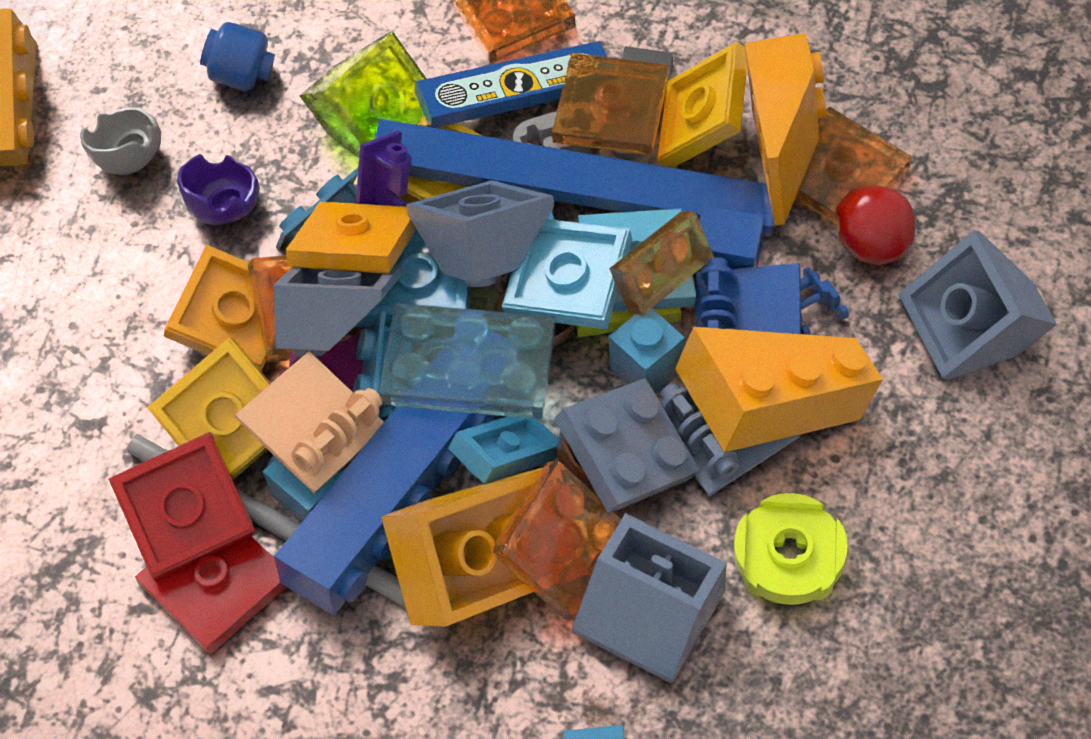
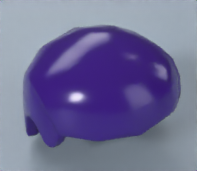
M198 154L180 167L177 177L179 191L188 212L204 224L224 225L236 222L246 217L258 201L260 187L250 166L235 162L234 158L230 155H225L224 159L219 163H210L203 155Z

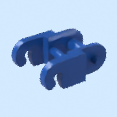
M809 267L804 268V277L801 278V291L809 287L814 295L801 301V310L819 301L822 306L828 305L840 321L848 318V308L846 305L840 306V295L829 280L826 279L821 282L819 273H814ZM801 314V334L811 335L809 326L807 324L802 325Z

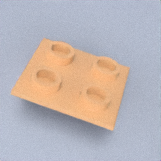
M310 351L234 416L313 493H316L352 460L384 423L378 417L382 399L375 390L367 388L365 391L357 390L353 393Z

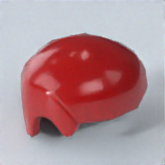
M866 185L851 189L837 205L836 214L839 216L840 222L838 240L845 244V248L856 260L872 265H882L899 260L908 252L909 247L912 246L916 232L914 210L908 199L897 190L879 185Z

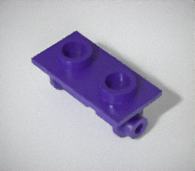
M398 130L360 144L356 204L406 207V202L397 197V195L407 194L409 167L412 164V157L407 153L408 148L401 144V131Z

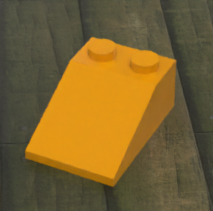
M806 33L744 43L752 115L774 226L783 225L787 220L819 141L818 118L827 116L822 87L815 88V84L824 83L820 52L810 53Z
M546 466L429 499L381 516L410 625L446 627L582 573L554 466Z

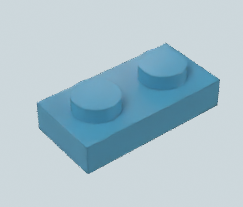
M526 410L458 431L448 449L466 466L472 475L479 478L484 484L556 460L558 438L532 413Z

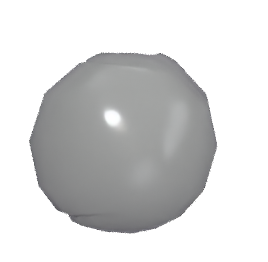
M124 107L109 115L99 113L95 129L89 132L88 129L82 128L79 134L82 148L95 165L106 173L128 176L138 172L150 163L161 145L162 132L155 117L141 107Z

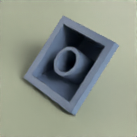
M491 180L407 204V211L443 274L464 280L465 284L470 287H483L497 282V276L518 269L552 211L554 199L552 195Z
M976 230L972 231L898 293L941 377L947 380L1016 357L1057 325L1034 283L981 232Z
M395 263L388 274L292 267L274 284L275 349H292L293 355L303 357L309 351L315 357L323 355L325 351H329L385 297L403 274V263Z

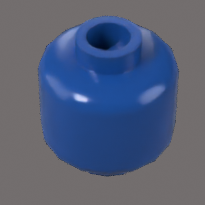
M224 22L218 30L212 28L209 30L202 50L200 65L206 67L209 80L248 92L255 87L258 79L268 81L276 54L267 51L268 38L263 32L233 22Z

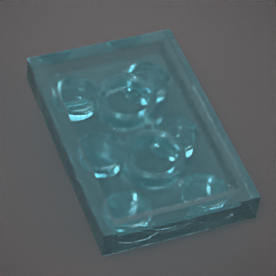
M395 303L378 391L382 399V405L543 419L555 336V317Z

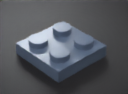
M646 378L566 407L554 418L608 514L686 482L700 471Z

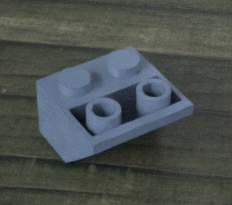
M625 513L597 559L573 623L572 633L672 684L725 593L727 563Z

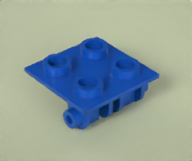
M724 258L708 259L706 267L701 272H696V327L801 334L800 263L731 269Z

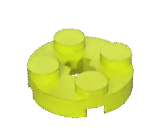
M795 493L772 495L760 501V507L752 510L748 516L746 513L739 521L734 539L735 565L744 579L745 588L754 596L764 597L772 602L788 605L822 600L829 596L834 584L843 573L848 548L847 536L838 518L835 521L829 513L824 511V505L816 499ZM792 538L796 539V546L800 549H806V552L797 555L795 559L784 558L783 554L777 553L775 547H783L785 539Z

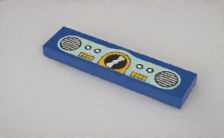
M600 41L415 81V95L429 126L437 128L614 88L617 74Z

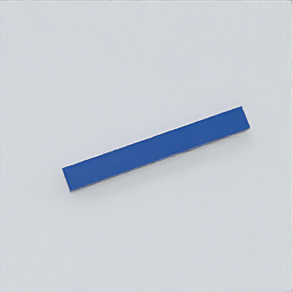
M379 119L374 139L398 130L402 132L401 144L408 148L407 153L412 157L409 176L466 186H473L493 180L552 195L554 201L619 212L682 209L683 221L689 224H699L703 205L764 215V236L771 237L774 222L765 183Z

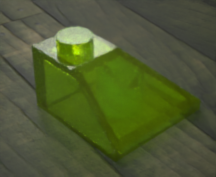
M391 31L334 65L302 92L299 97L325 132L359 158L360 144L374 140L379 119L415 125L422 120L425 115L415 95V81L427 78L395 33Z

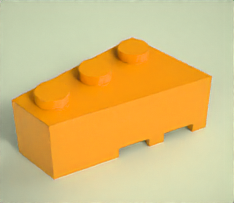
M12 8L0 9V166L28 164L29 148L34 145V129L31 115L37 42L31 35L29 26L21 22Z
M693 327L675 367L676 372L724 453L861 420L883 381V378L857 338Z

